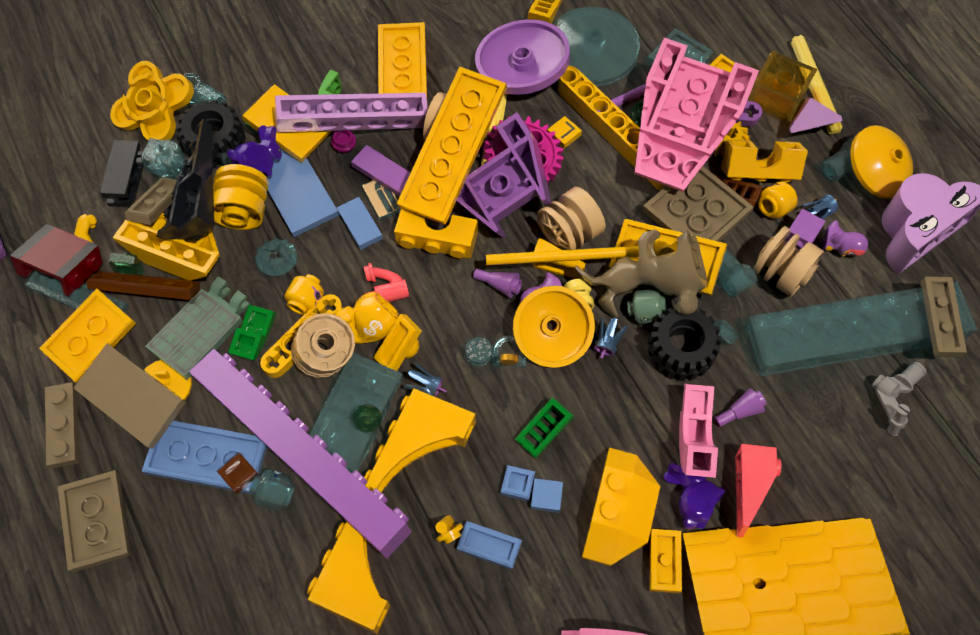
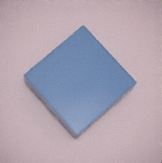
M507 465L501 495L529 502L535 471Z
M534 478L531 509L560 513L563 482Z

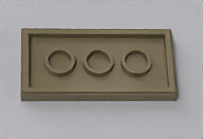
M108 343L74 387L77 392L151 449L155 447L186 404L185 400Z

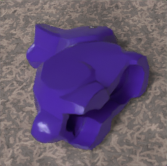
M261 125L258 128L260 144L253 141L243 143L237 146L235 150H228L227 156L231 160V164L252 167L261 171L267 178L272 177L274 161L281 159L282 152L276 142V127Z
M671 463L668 466V471L664 474V481L669 484L683 485L684 487L678 502L680 515L684 519L683 526L687 530L694 529L695 527L704 529L725 489L706 480L707 477L685 475L681 466Z

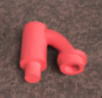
M368 263V266H364L367 282H376L375 277L390 282L375 286V291L372 292L379 293L388 302L409 297L406 281L398 274L389 270L372 267L371 263Z

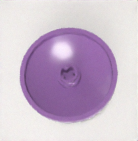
M518 20L504 24L490 32L479 44L475 54L477 72L506 83L507 89L505 94H528L542 90L556 82L568 68L571 56L569 41L561 29L545 21Z

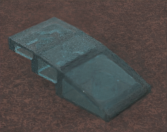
M353 353L335 383L310 436L313 438L315 435H318L328 445L325 450L331 455L335 452L338 453L348 463L345 468L350 473L359 469L376 439L378 427L391 406L390 400L400 385L403 374Z

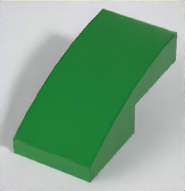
M249 304L241 328H236L228 353L255 361L269 335L277 313Z

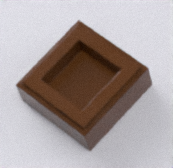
M240 452L217 471L236 494L241 492L259 476L257 471Z

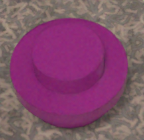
M337 130L331 140L332 146L338 152H349L356 145V137L350 130Z

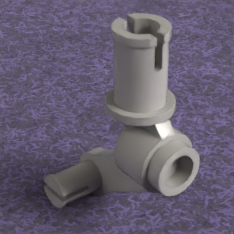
M912 362L901 374H896L894 377H885L881 374L872 384V388L875 390L889 418L890 425L887 431L892 436H897L900 430L907 425V415L910 412L909 407L905 404L899 405L896 398L900 393H910L913 390V386L926 374V369L918 362Z

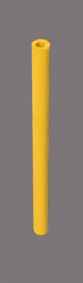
M639 246L486 255V265L622 258L626 256L639 257Z

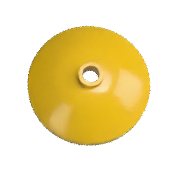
M877 125L869 126L855 136L851 145L850 156L857 179L871 194L883 199H892L902 183L913 175V160L907 145L895 132Z
M545 286L528 294L519 304L513 319V334L519 349L529 360L545 367H562L578 360L590 347L595 332L594 316L589 304L580 294L562 286ZM550 320L556 322V327L553 330L547 328V323Z

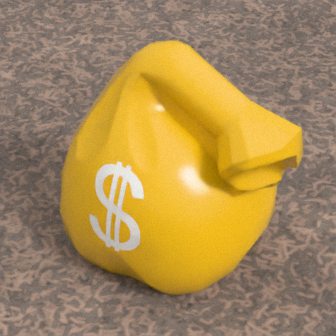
M370 292L362 295L356 301L354 308L350 306L340 308L334 315L341 317L349 324L354 333L355 344L385 339L397 320L399 313L379 293Z

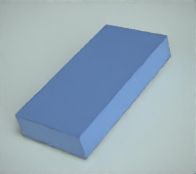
M360 197L337 207L340 217L360 250L383 239L380 230Z
M466 521L456 549L459 552L513 570L522 540Z

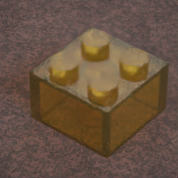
M771 51L754 82L747 101L756 102L761 106L762 110L792 121L812 83L817 69Z

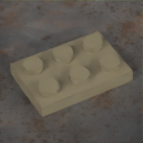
M116 470L58 486L68 571L73 573L131 556L120 474Z

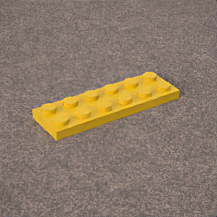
M459 67L398 199L397 205L400 208L446 225L507 89L506 83Z

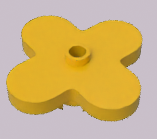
M141 61L130 70L128 76L130 88L126 96L123 94V97L114 103L110 117L113 124L122 130L131 131L140 127L143 136L154 144H164L173 137L176 130L173 112L186 106L191 101L194 87L191 81L181 74H171L163 78L161 70L149 61Z

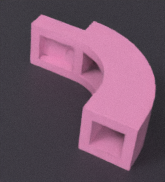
M684 384L682 411H680L679 452L681 468L685 475L716 478L718 448L714 446L712 440L714 386Z

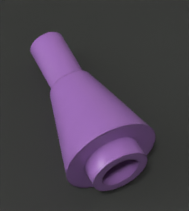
M476 269L473 275L474 279L488 283L509 298H512L515 294L517 295L522 287L519 273H489Z
M749 388L729 410L716 416L715 420L721 427L734 419L765 413L764 406L767 405L766 400L760 391H754Z

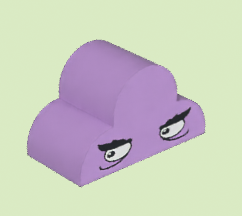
M924 173L912 175L902 183L882 214L883 228L892 238L886 250V258L889 266L897 275L973 218L980 209V185L972 182H957L949 186L942 179Z

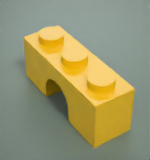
M726 139L721 169L728 178L732 180L753 178L757 181L777 179L782 182L802 179L808 150L800 142L775 141L771 155L763 160H756L758 148L751 140Z
M401 208L394 230L396 244L407 249L418 248L433 254L444 253L454 258L471 259L478 235L477 219L452 215L450 224L446 228L433 230L428 227V218Z

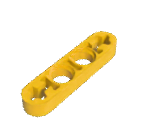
M325 295L318 301L314 309L308 310L263 355L260 364L264 373L270 378H278L284 375L295 364L291 351L286 349V345L294 339L299 327L306 319L318 313L334 315L338 309L343 308L341 300L335 295ZM327 305H329V306H331V307L334 305V306H335V310H334V311H332V310H330V309H329V310H326L325 307H326ZM282 351L284 355L288 358L285 359L284 356H281L279 352ZM271 361L278 362L279 366L277 368L270 367L269 363Z

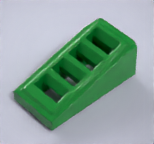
M552 397L515 440L537 458L569 425L574 416ZM552 410L563 418L560 422L549 414ZM544 418L555 426L552 431L541 422ZM536 426L540 427L548 435L545 439L533 430ZM529 433L540 443L538 447H535L526 438Z

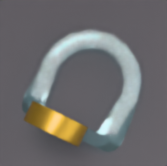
M503 336L496 341L492 353L493 367H501L503 365L526 366V356L521 350L519 360L515 354H502L499 361L498 349L500 345L507 341L516 343L514 336Z

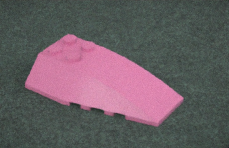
M664 38L646 79L634 174L683 192L742 115L759 70L736 62L731 72L685 57L687 45Z

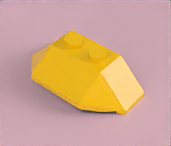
M164 213L151 225L125 220L113 236L114 241L143 263L190 281L207 276L220 256L212 230H209L199 239H160L156 237L157 231L166 225L167 218L163 216Z
M609 448L582 555L583 559L612 566L648 543L660 485L637 455Z

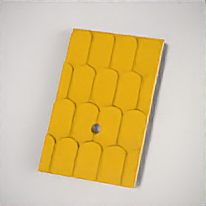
M856 518L773 527L769 525L749 527L743 537H737V530H730L729 528L683 533L704 635H910L871 519Z

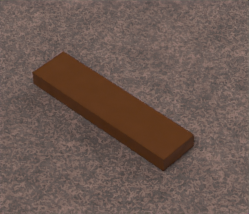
M98 271L87 279V289L191 300L200 291V282Z

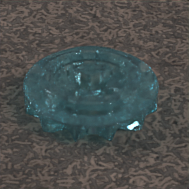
M275 237L274 240L269 242L265 240L262 247H257L255 260L258 268L264 274L280 276L286 274L294 267L297 261V252L294 245L289 243L286 238L279 240ZM279 251L281 257H276L272 260L270 254H276Z

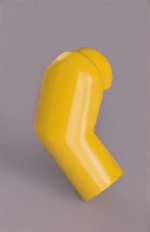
M91 214L81 215L77 220L74 235L93 243L89 235V228L96 227V217Z

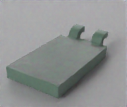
M218 276L212 283L208 293L201 289L145 347L185 380H188L192 376L189 371L213 349L217 350L236 328L243 323L239 315L246 311L250 304L246 301V295L238 290L232 296L230 303L223 300V298L229 295L231 290L227 287V282Z

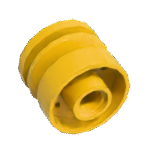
M229 164L217 169L213 183L214 221L219 225L236 230H249L260 226L264 217V202L267 198L269 186L267 177L261 171L245 165Z

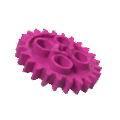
M528 116L525 123L538 142L548 184L559 173L564 159L561 156L563 148L558 147L561 140H553L556 132L548 133L549 125L540 127L539 119L535 123H531V118ZM494 125L491 132L487 134L483 146L485 150L483 158L487 159L486 162L508 148V145Z

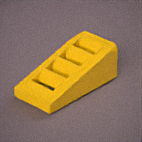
M535 0L528 12V20H541L552 24L562 0Z
M539 238L534 252L559 251L561 249ZM580 260L536 262L532 266L573 279H580L582 277L575 269V266L580 267L584 271L586 263Z

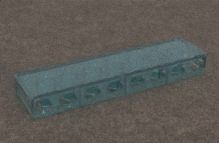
M957 281L953 283L964 340L966 341L978 328ZM922 287L749 316L745 326L746 332H749L759 363L760 376L932 347Z

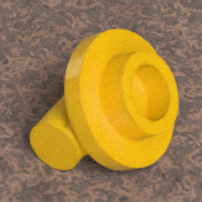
M449 515L445 516L436 524V531L441 533L436 540L438 542L444 540L446 544L456 540L461 536L459 530L463 528L462 523L454 525V519Z

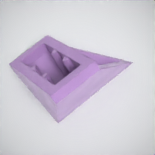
M807 97L790 124L789 132L794 133L841 122L842 116L813 98Z

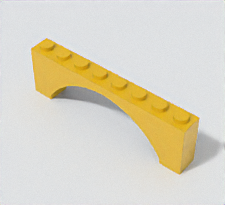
M413 389L411 395H406L400 407L402 412L398 420H393L389 427V438L386 444H382L376 453L375 460L377 462L373 470H368L364 477L368 481L365 486L371 492L376 488L382 493L393 477L416 459L450 446L460 445L465 447L476 424L475 413ZM342 522L335 536L338 540L333 550L329 549L322 560L324 568L319 578L315 577L310 583L307 592L309 594L308 600L323 610L378 634L390 604L387 600L380 597L372 578L368 561L367 540L348 522Z

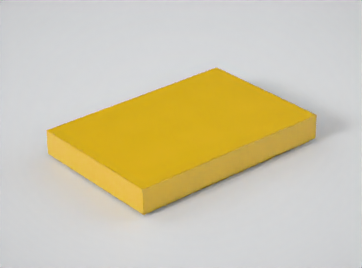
M274 84L242 115V120L257 131L261 125L276 127L275 96L289 94ZM276 130V142L281 149L302 163L332 131L277 132Z
M96 289L39 349L74 382L78 383L104 346L108 343L115 347L136 322L100 290Z

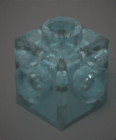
M149 138L141 160L148 172L160 177L170 176L177 178L185 161V155L179 144L172 140L164 141Z

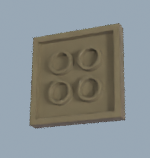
M702 166L683 192L665 186L643 205L642 211L662 228L681 233L688 230L691 235L694 234L698 237L719 242L752 212L754 206Z

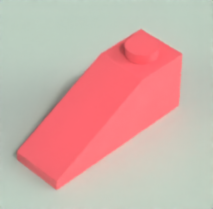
M741 444L735 456L737 537L744 536L776 476H780L781 459H777V448Z

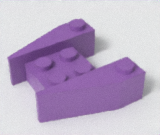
M518 112L496 126L508 148L468 174L456 200L502 238H505L506 234L498 223L500 220L538 195L546 205L551 203L538 142Z

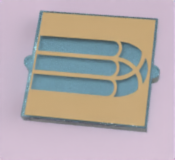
M374 180L361 185L379 221L395 214H400L401 208L397 205L399 196Z

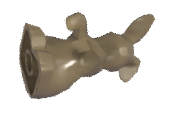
M656 229L644 232L638 240V261L631 260L627 256L618 259L610 269L598 277L586 274L578 266H575V269L583 280L590 285L606 286L598 303L603 311L613 318H618L613 297L631 292L639 285L654 286L668 296L678 297V302L675 306L678 314L689 315L698 308L696 294L707 287L705 267L696 236L694 234L691 236L688 230L677 238V251L657 256L654 251V243L661 235Z

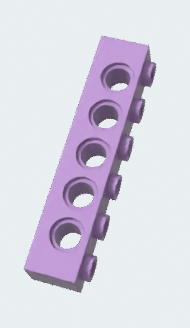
M426 93L275 96L277 132L424 128L428 111Z

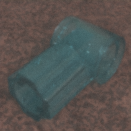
M186 73L183 75L191 81L194 87V94L189 104L197 103L199 105L205 100L207 102L218 100L219 104L222 101L227 102L225 95L203 83L197 74Z
M855 136L846 141L839 152L822 163L820 168L827 180L836 182L853 169L850 152Z
M726 249L718 276L721 278V284L726 293L731 297H736L757 283V276L749 265H741L731 252Z

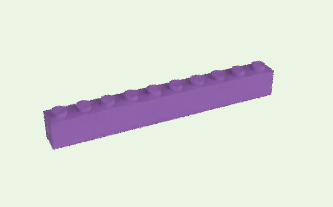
M213 349L189 371L213 397L386 559L412 533L406 524L409 518L399 508L396 507L392 511L386 505L388 499L375 488L371 492L365 486L368 481L358 471L354 470L353 473H350L345 468L348 463L338 453L335 452L333 455L325 450L328 445L318 435L312 438L306 433L309 428L298 417L293 421L288 416L291 412L280 401L274 404L270 400L272 397L271 393L260 384L256 387L252 384L254 378L245 369L238 371L235 368L237 363L227 353L221 355Z

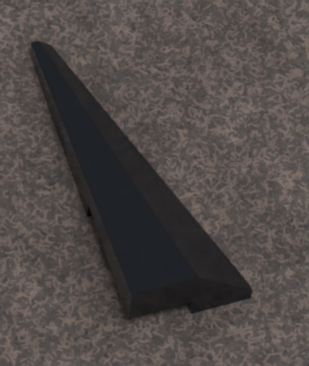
M202 120L197 125L199 129L197 142L193 140L189 146L193 152L191 157L183 162L172 191L174 196L171 209H166L163 215L167 218L166 225L157 231L156 237L160 239H199L214 227L212 125L205 120Z

